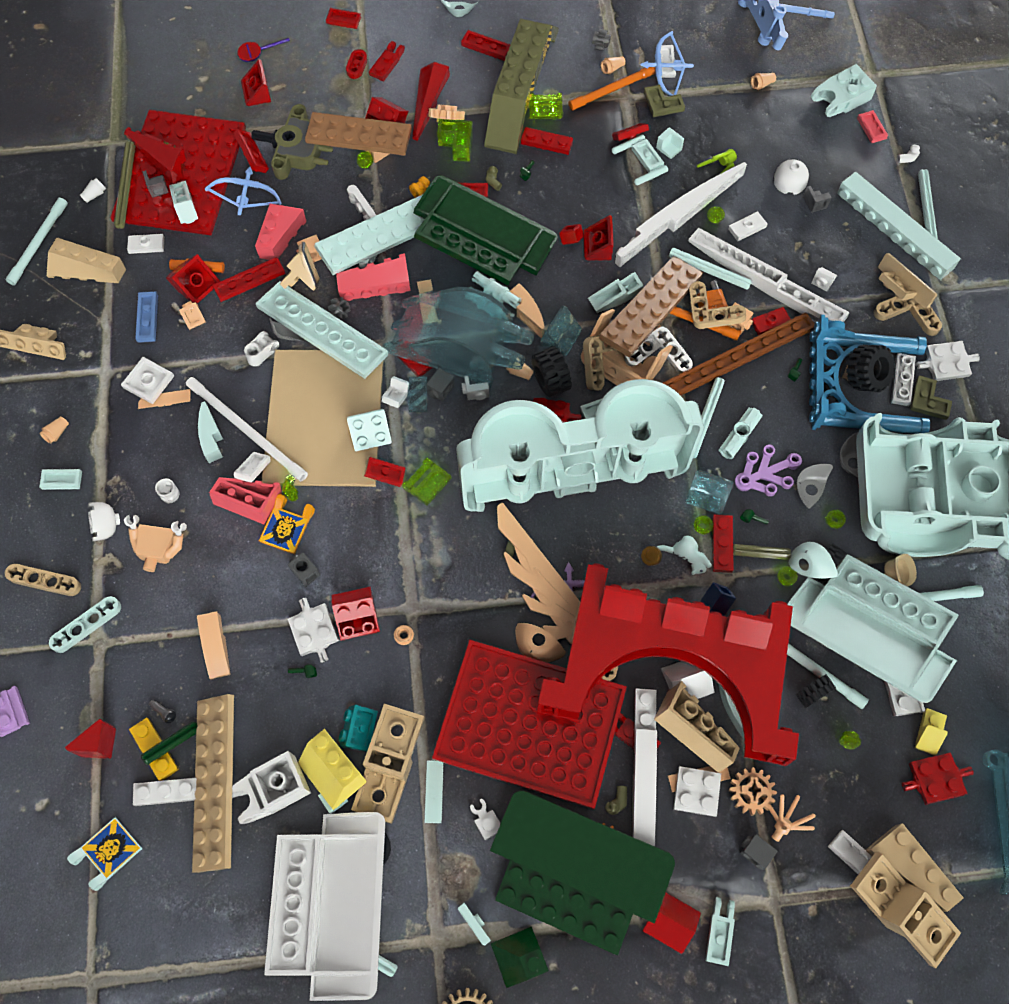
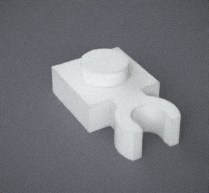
M480 799L482 808L476 810L473 805H470V809L473 814L479 816L474 822L484 840H487L497 834L500 822L493 810L488 813L486 812V803L483 799Z

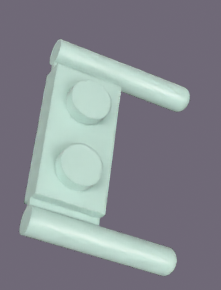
M643 134L612 148V153L617 154L631 147L636 157L647 170V174L634 180L635 185H640L668 172V167L664 165L663 160Z

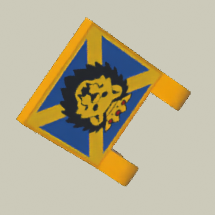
M278 494L259 542L295 555L306 527L315 512V508L310 504H306L302 516L283 510L287 503V498L282 494Z

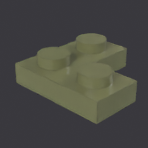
M660 85L644 88V95L653 117L685 111V104L681 94L665 97Z
M918 376L910 410L947 420L950 416L952 401L934 396L937 380Z

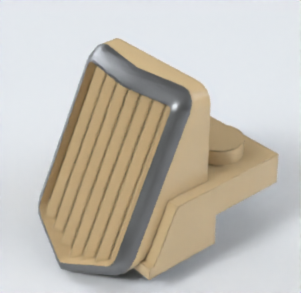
M302 242L299 245V252L287 264L291 271L283 278L280 285L284 289L288 285L292 287L300 278L314 291L318 287L320 279L306 243Z

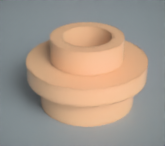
M401 625L394 631V639L400 645H407L414 638L412 628L407 625ZM402 633L408 634L405 639L400 637Z

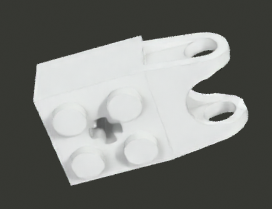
M289 751L250 771V774L232 786V798L246 794L250 797L249 807L238 817L240 824L250 823L274 814L311 793L295 755Z

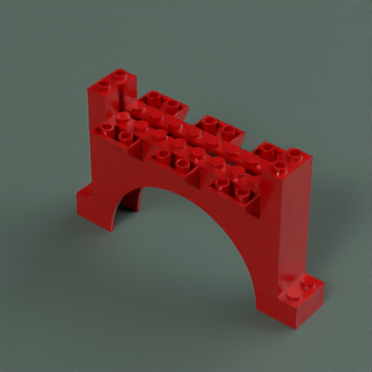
M598 563L588 564L565 681L562 683L560 679L554 677L543 679L537 712L578 721L581 708L589 692L612 669L639 658H674L704 670L727 692L737 709L742 723L745 744L744 757L787 766L796 760L799 733H794L793 729L787 727H780L778 729L793 606L787 605L783 601H775L770 604L769 609L763 615L757 614L753 616L748 615L745 611L735 610L731 611L728 617H725L719 612L709 613L710 607L705 606L702 602L694 601L690 603L685 602L682 598L672 597L667 599L666 604H663L656 599L646 600L647 593H642L643 591L640 589L632 588L627 590L622 589L620 585L616 584L605 585L608 568Z

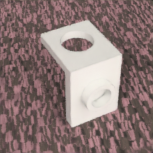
M823 267L818 268L811 284L827 292L837 275Z

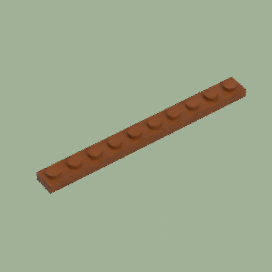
M807 313L801 314L663 382V384L671 387L681 396L714 380L716 377H720L813 331L815 323Z

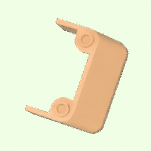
M610 309L600 315L590 337L600 335L608 326L615 312L614 309ZM673 346L665 347L658 353L657 357L649 356L644 360L643 364L639 363L632 367L626 364L625 355L618 350L603 352L604 378L615 385L636 379L653 380L662 368ZM582 351L581 361L584 364V353ZM595 359L592 360V368L594 369L596 366Z

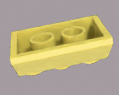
M325 729L307 743L298 761L301 769L333 810L367 782Z

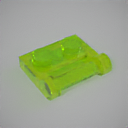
M557 93V95L532 94L529 103V119H562V93Z
M425 458L421 467L408 481H404L401 486L428 506L452 477L429 458ZM428 469L432 470L416 488L413 486Z

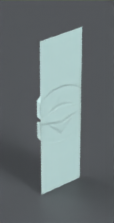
M427 761L424 823H441L443 763L439 761Z

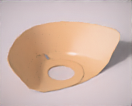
M517 624L515 629L516 641L523 656L548 663L556 661L566 654L561 644L548 631L533 624ZM537 633L545 637V643L541 646L535 645L532 641L533 636Z

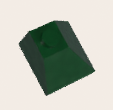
M532 926L491 943L506 988L549 971Z

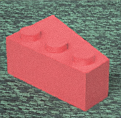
M269 204L255 245L259 258L271 260L281 256L288 247V242L298 234V229L307 222L303 209Z
M219 477L209 493L214 505L265 524L274 508L277 495L282 494L280 483L274 482V484L262 483V481L251 483L240 479Z

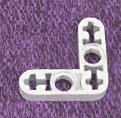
M665 327L657 328L644 341L652 345L651 351H645L642 343L633 353V355L638 351L641 353L636 358V361H631L626 355L624 357L627 365L631 367L636 366L657 349H664L663 344L670 340L671 342L665 347L671 345L677 349L676 355L669 354L667 357L678 373H683L690 370L693 366L691 358ZM659 333L665 334L663 338L658 339ZM681 354L682 356L675 361L674 359ZM681 362H687L686 368L680 367Z

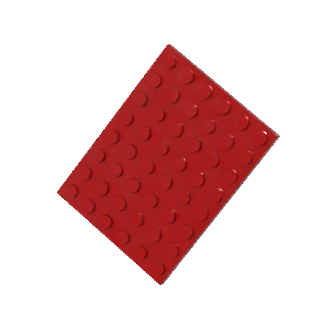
M149 110L141 134H149L162 139L165 144L172 143L175 148H184L186 161L181 164L183 178L176 183L186 180L198 219L189 224H181L170 192L169 185H172V183L135 147L125 223L212 236L223 198L210 191H205V187L216 179L231 176L240 147L234 132L236 129L245 131V123ZM142 171H146L149 178L163 175L169 193L152 197ZM228 183L216 184L210 189L224 196ZM117 200L110 216L112 222L115 219Z
M469 640L432 760L595 809L627 686L600 679L586 697L578 721L539 713L537 708L543 679L554 677L564 683L567 668Z

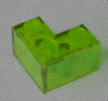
M439 119L437 130L438 146L452 147L454 161L470 162L473 122Z

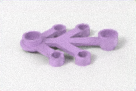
M766 445L762 451L763 457L758 472L751 474L753 465L757 462L759 456L756 452H749L746 457L747 463L744 472L738 474L735 478V485L740 491H748L752 488L765 493L767 496H774L777 492L775 484L781 485L784 489H790L794 484V480L790 476L782 478L773 474L786 468L791 470L798 469L802 463V458L797 453H791L786 460L768 467L770 458L775 453V448L772 445ZM766 449H770L772 453L766 452ZM753 456L755 460H751L749 457ZM742 479L747 480L748 483H743ZM763 479L772 483L766 486L756 481ZM784 481H789L790 485L785 484ZM768 488H772L774 492L768 491Z

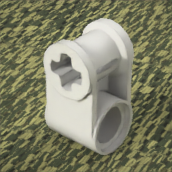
M266 331L259 333L244 349L248 363L252 366L262 364L271 354L275 353V350L279 347V342L270 338Z

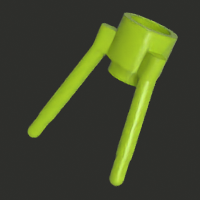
M728 149L721 154L713 156L712 159L698 164L697 167L699 168L719 160L721 165L727 166L721 172L723 173L734 167L733 162L737 160V155L733 149Z

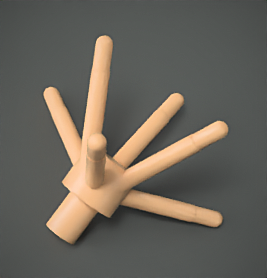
M783 794L780 795L779 817L772 805L768 803L771 807L769 811L776 820L774 825L776 830L772 835L774 840L779 842L783 834L788 835L790 830L815 829L814 826H798L815 818V814L808 815L793 823L789 821L800 799L799 795H796L785 817H783Z

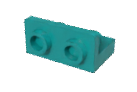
M353 705L346 709L343 716V721H345L344 729L340 731L338 738L340 742L339 747L367 752L373 736L378 711L358 705Z

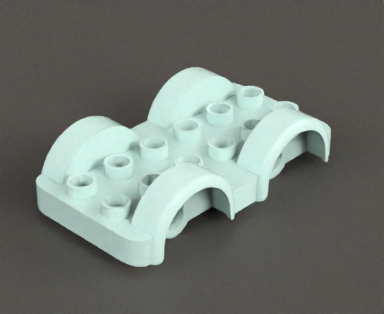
M648 379L630 380L615 386L602 398L595 417L564 423L553 411L536 402L513 400L501 403L488 410L480 418L474 428L471 439L464 440L457 445L458 471L464 508L468 511L483 512L485 510V502L508 499L514 503H525L534 494L554 491L555 497L561 498L566 495L582 492H595L596 483L622 479L628 483H638L644 480L648 474L664 471L668 479L683 474L691 465L704 430L698 404L694 401L685 402L671 387ZM633 458L639 459L638 462H633L631 460ZM525 477L523 482H516L519 481V478Z
M878 413L865 421L857 434L856 446L861 526L867 538L877 541L883 550L896 555L908 554L911 557H932L955 553L968 547L997 548L998 553L1009 560V439L997 435L996 428L1000 424L999 420H994L992 423L966 422L963 418L958 417L944 428L919 434H898L885 430L880 426L882 413Z

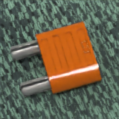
M712 281L711 286L713 290L706 291L708 309L727 307L722 289H719L717 281ZM696 289L697 296H700L699 289ZM698 302L697 305L701 308L704 306V303Z

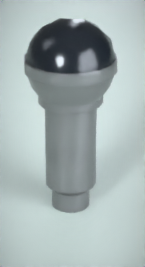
M154 700L149 702L151 708L161 715L165 723H172L176 719L174 710L165 708Z

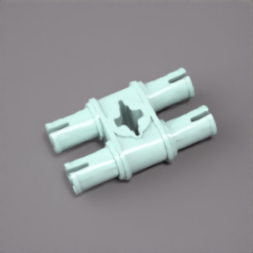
M479 271L475 272L473 275L475 278H472V281L484 288L483 294L471 286L466 291L465 296L476 302L479 308H483L491 316H497L507 324L511 323L513 320L511 317H514L515 314L503 308L502 304L505 301L516 309L520 304L519 302H521V298L509 292L508 287L502 286L494 278L489 279Z

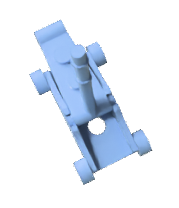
M738 0V4L741 7L749 8L761 31L758 42L761 45L767 46L773 40L772 47L778 51L781 50L788 38V33L785 32L782 19L786 12L831 19L835 15L834 12L779 4V0H758V3L756 0Z

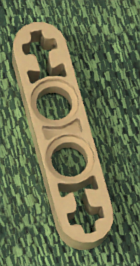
M11 564L5 570V577L15 584L67 596H75L81 590L80 582L71 576L20 564ZM18 571L23 574V577L20 575L13 576L12 573ZM38 573L37 581L29 582L30 576ZM57 578V583L52 587H48L49 579ZM63 583L66 584V585L74 584V587L68 589L67 587L63 586L62 584H63Z

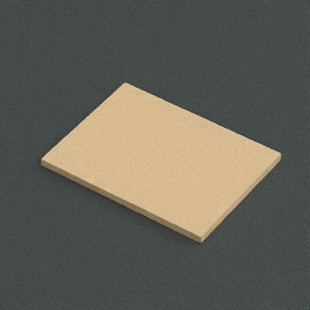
M275 350L266 440L291 461L298 464L308 475L305 480L300 482L265 451V455L270 456L271 462L263 469L262 483L274 484V482L280 483V486L376 487V480L364 477L368 458L378 459V446L355 451L347 417L381 409L384 360L364 379L322 350Z

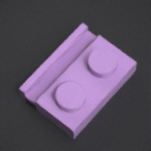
M16 686L0 692V737H3L24 725L30 724Z

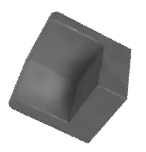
M142 171L152 197L169 193L163 175L149 178L147 172Z
M811 186L806 188L803 196L811 213L826 209L831 200L829 192L821 194L820 191L814 192Z

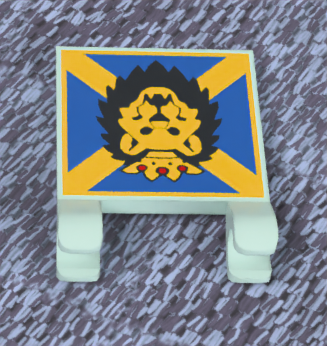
M115 817L83 846L71 853L67 860L71 864L77 865L87 856L101 873L88 884L92 890L98 891L109 878L140 852L142 847Z

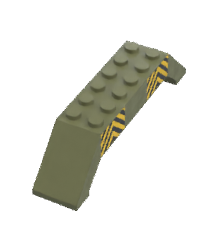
M525 19L519 20L493 92L484 147L517 154L521 142L525 115L550 42L555 43L559 31L558 27Z

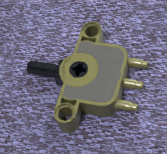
M302 104L294 105L291 108L285 126L275 130L274 134L257 130L252 131L251 138L253 140L272 143L273 148H276L271 165L275 177L279 180L286 179L290 174L291 168L311 170L317 164L328 165V160L319 158L322 151L333 152V147L306 143L305 137L310 120L308 119L306 108Z

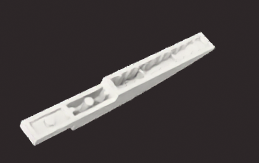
M745 162L706 181L648 219L636 229L635 237L625 247L618 249L615 264L619 267L624 265L668 228L672 232L676 231L744 175L747 164Z
M700 228L688 239L691 244L730 271L750 279L752 285L801 314L810 313L817 318H820L822 314L828 318V323L831 321L844 322L849 315L848 311L787 280V274Z
M635 689L632 837L655 846L657 730L654 718L656 716L657 690Z

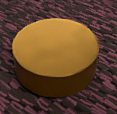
M648 546L642 551L641 558L646 565L655 566L660 563L662 553L659 548Z

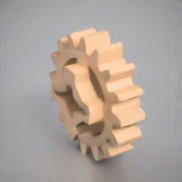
M437 104V108H429V117L436 118V122L456 124V120L465 119V111L457 110V106Z
M754 767L751 768L750 773L746 768L742 770L743 775L738 772L735 775L737 780L732 779L730 782L734 787L729 789V792L734 793L730 799L738 802L735 807L742 806V813L750 810L751 816L755 815L756 810L759 815L764 813L763 808L768 811L771 808L768 803L773 804L776 801L771 796L777 794V791L772 790L775 782L769 783L768 781L771 776L767 775L764 777L762 769L756 773ZM748 778L747 785L740 786V783ZM751 787H753V791L757 792L754 796H752V792L748 791ZM741 796H743L747 800V803L741 798ZM766 797L762 804L757 805L758 798Z

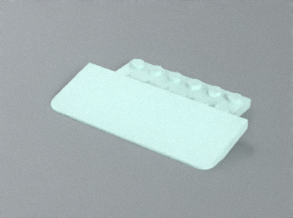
M848 554L837 568L836 577L830 578L825 586L808 577L787 604L793 606L792 627L920 702L928 703L933 700L957 662L954 658L939 651L938 648L957 620L958 614Z

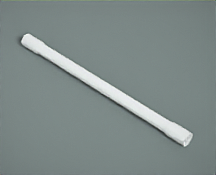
M190 377L186 381V386L197 395H200L283 465L300 482L306 479L308 473L291 461L210 393L198 380Z

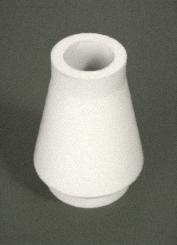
M97 178L91 179L80 196L88 203L103 194L106 188Z

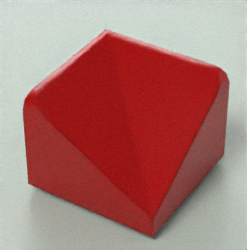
M581 224L567 225L559 233L563 245L578 243L584 236Z

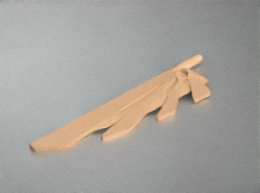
M504 503L497 506L498 529L513 544L520 562L519 564L507 552H504L509 571L513 576L531 587L539 599L537 601L523 594L524 601L531 611L550 616L556 626L544 625V630L548 631L557 640L566 638L572 644L580 607L579 599Z

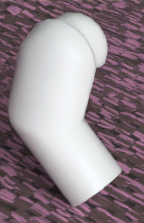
M912 145L907 154L898 155L897 162H914L920 154L919 145Z

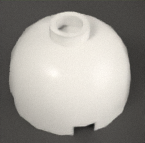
M790 159L784 161L776 169L774 185L784 194L788 192L793 193V195L798 194L807 186L809 179L808 168L799 160Z
M104 502L88 503V507H92V510L88 512L91 534L95 532V537H92V541L108 539L114 534L116 525H120L119 513L115 514L113 508Z

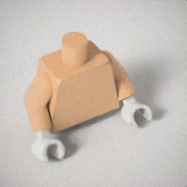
M129 515L124 518L125 524L130 526L128 531L133 551L141 560L145 561L143 570L155 572L157 563H169L170 559L182 549V531H185L187 528L185 523L180 525V529L178 528V521L172 523L171 529L141 524L137 527L136 524L139 522L137 515L133 516L134 523L130 521Z

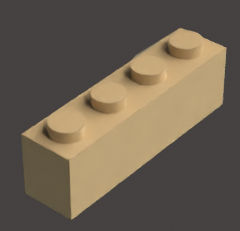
M60 238L55 239L48 251V278L58 276L62 277V279L79 278L84 281L94 279L96 282L119 283L126 271L120 257Z

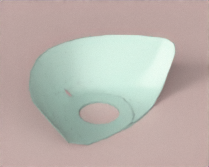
M441 0L447 10L456 17L468 14L477 4ZM462 5L465 9H455V7Z
M805 542L793 550L788 564L797 573L810 578H833L837 576L834 561L827 550L820 544ZM802 558L807 560L809 568L806 571L802 570L799 566V560Z

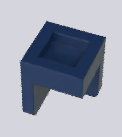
M713 582L702 597L701 602L705 606L710 607L709 612H719L722 616H725L736 600V597L728 587Z

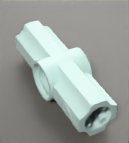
M749 407L739 422L735 424L734 429L719 449L723 457L727 459L734 458L763 415L759 410ZM737 431L744 433V435H740Z

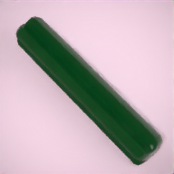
M191 722L142 753V761L148 765L195 735L198 727L197 723Z

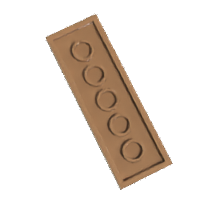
M312 112L305 140L309 144L405 156L412 127L411 124Z

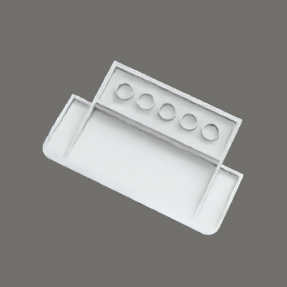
M380 813L323 814L322 835H277L264 975L311 976L310 1001L369 1000L377 991L385 819Z

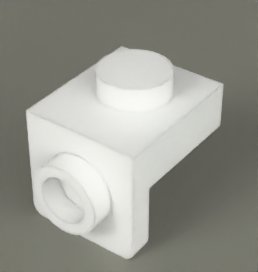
M393 376L390 387L383 394L381 402L399 408L407 398L409 382Z
M464 376L465 383H462L463 394H467L468 400H483L489 397L488 382L470 385L468 376Z

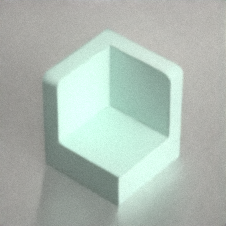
M669 127L658 137L656 148L672 159L682 150L684 138Z

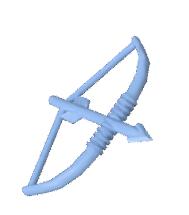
M673 31L667 33L659 40L656 46L655 63H648L646 61L639 64L645 68L655 67L658 85L661 86L662 91L668 96H673V94L667 91L661 77L662 67H673L675 71H681L674 95H677L685 68L694 67V64L684 62L673 36ZM671 36L680 60H675L673 63H662L661 45L667 37Z
M251 167L245 171V179L224 177L216 179L205 187V191H210L238 206V215L242 214L243 208L265 206L270 203L282 204L276 191L271 187L258 181H250V175L253 174ZM224 182L243 185L242 195L237 196L236 202L210 188ZM250 186L267 190L275 196L277 201L248 204L249 199L246 197L247 188Z

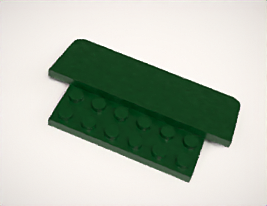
M441 175L436 176L430 183L413 212L415 215L425 219L416 230L414 238L506 285L510 284L519 268L537 276L557 241V234L554 231Z
M518 791L511 797L490 848L491 852L510 860L495 901L617 956L633 914L655 924L675 867L674 857L669 852L526 791Z

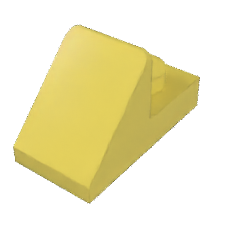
M928 708L925 709L915 749L934 756L938 753L948 733L944 730L947 715Z

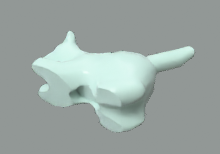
M684 536L673 547L666 545L657 546L660 551L676 554L678 557L688 561L692 567V575L705 573L707 568L712 566L705 554L698 551V544L691 536Z

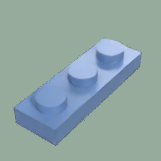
M157 292L138 293L135 338L138 343L156 341Z

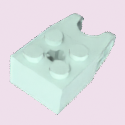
M855 64L819 85L811 94V99L813 101L824 100L829 102L830 105L826 108L825 114L827 117H832L842 112L847 113L870 101L877 85Z

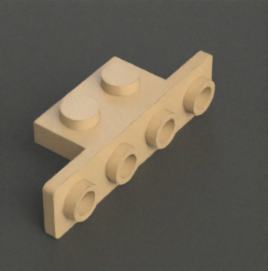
M890 253L885 254L878 266L883 272L878 279L883 282L886 288L891 289L897 298L901 300L915 299L925 309L929 308L937 297V293Z
M22 324L14 332L0 330V347L61 360L66 358L64 343L54 341L57 338V333L54 330L35 327L30 324Z

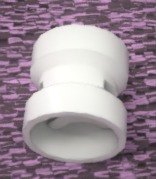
M161 479L155 486L157 494L164 502L173 503L179 498V490L172 480Z

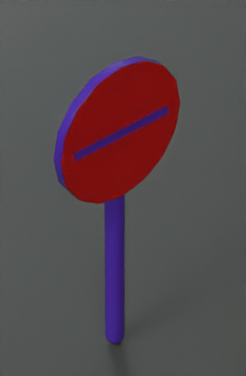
M286 38L262 47L255 42H246L238 48V57L245 62L254 61L260 56L261 50L288 42L290 39Z

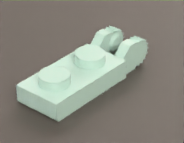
M715 897L705 961L729 966L735 919H733L735 901L729 900L726 918L719 916L722 902L721 898Z

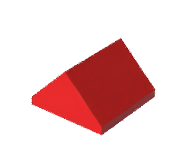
M258 59L241 79L247 106L271 102L263 64Z
M609 215L583 230L585 260H612L614 247L612 216Z
M98 719L70 742L65 749L84 758L111 759L116 728L106 721Z
M665 893L655 924L647 920L642 931L682 954L696 932L701 912Z

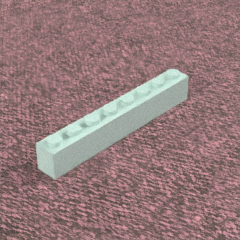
M854 172L841 183L837 194L842 199L846 200L855 210L859 211L867 220L871 221L880 231L884 232L893 242L902 247L906 253L915 258L938 279L942 280L956 267L961 259L857 172Z

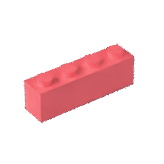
M405 253L400 254L399 258L394 260L387 258L384 259V263L377 265L370 263L363 269L356 267L336 274L339 296L343 297V300L346 301L411 291Z

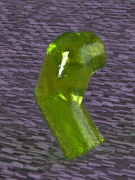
M287 475L282 485V491L288 497V500L293 502L299 497L298 490L293 485L295 477Z

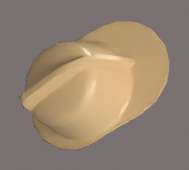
M902 554L887 561L884 567L885 575L907 587L916 580V566L908 554Z

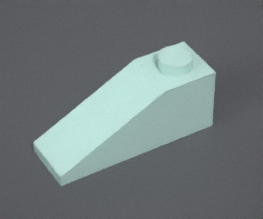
M186 180L169 185L173 204L181 224H189L198 219Z

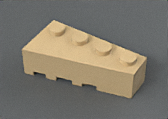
M681 681L667 692L654 720L719 773L734 763L740 748L722 727L718 728L715 725L713 716L709 712L705 713L697 704L699 700L695 695L691 696L685 690L687 686Z
M903 823L892 827L865 849L871 856L875 852L881 853L906 883L926 891L943 912H948L964 898Z

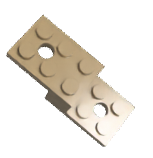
M387 704L383 705L363 762L365 767L363 777L367 782L358 789L352 811L378 812L384 817L385 822L393 823L413 763L411 756L425 718L424 716ZM396 725L403 727V733L400 736L392 735V728ZM378 790L383 791L385 795L381 802L373 800V794Z
M875 852L850 885L886 928L904 936L925 961L934 968H937L961 934L927 892L906 883L881 853ZM879 880L880 886L876 889V884Z

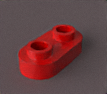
M358 49L351 53L346 65V72L349 78L357 79L362 76L367 64V54L364 50Z

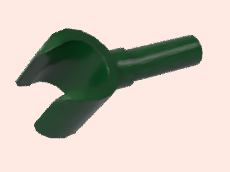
M531 160L527 167H522L520 170V177L524 181H527L531 176L529 170L535 163L533 160Z
M801 358L797 360L795 366L788 374V378L794 382L801 375L798 371L802 363Z
M751 509L745 510L740 516V519L746 523H749L751 519L766 525L769 520L755 515Z
M310 664L301 668H288V673H305L306 678L317 676L316 668Z

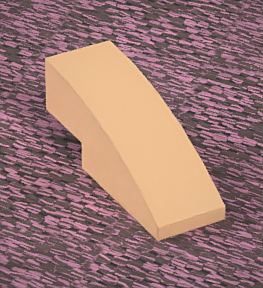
M519 283L509 291L521 298V302L517 306L516 316L539 337L543 338L545 326L540 310L528 291Z
M216 611L197 615L200 639L209 678L214 679L230 675L226 639L223 635L220 614Z

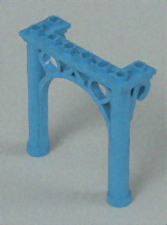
M821 314L819 320L815 322L814 330L810 332L809 341L812 342L809 357L812 358L809 373H812L809 383V389L812 390V395L809 399V405L812 406V411L809 415L812 430L820 428L821 425L861 429L867 419L877 414L864 412L854 407L841 391L838 378L839 368L842 361L853 353L855 348L863 344L884 345L892 353L924 355L927 347L926 337L917 336L916 338L855 333L845 330V323L842 321H831L828 323V318ZM840 346H845L849 348L843 351ZM826 350H834L838 358L836 360L829 359L826 355ZM824 364L831 367L829 371L824 372ZM824 382H825V383L829 386V388H830L829 390H827V391H825V392H824ZM834 396L839 403L829 404V399L826 397ZM882 414L880 426L890 432L928 433L930 431V419Z

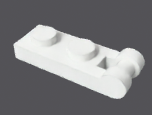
M355 185L348 186L349 200L355 204L357 211L364 215V221L376 216L359 189Z

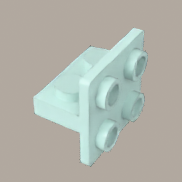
M384 409L347 417L355 451L382 446L392 442Z

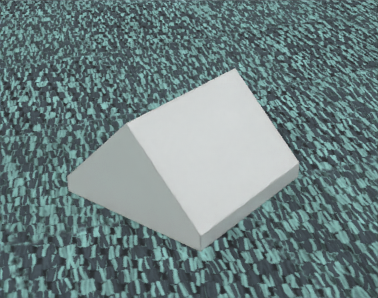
M680 661L661 668L669 689H672L682 681L687 686L685 690L691 696L695 695L697 699L715 693L712 677L704 670L692 664Z

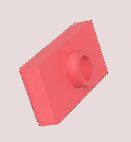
M874 110L858 114L857 120L871 143L887 139L888 134Z

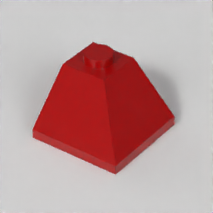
M198 254L179 265L165 277L180 294L189 301H192V303H199L214 289V284L221 282Z

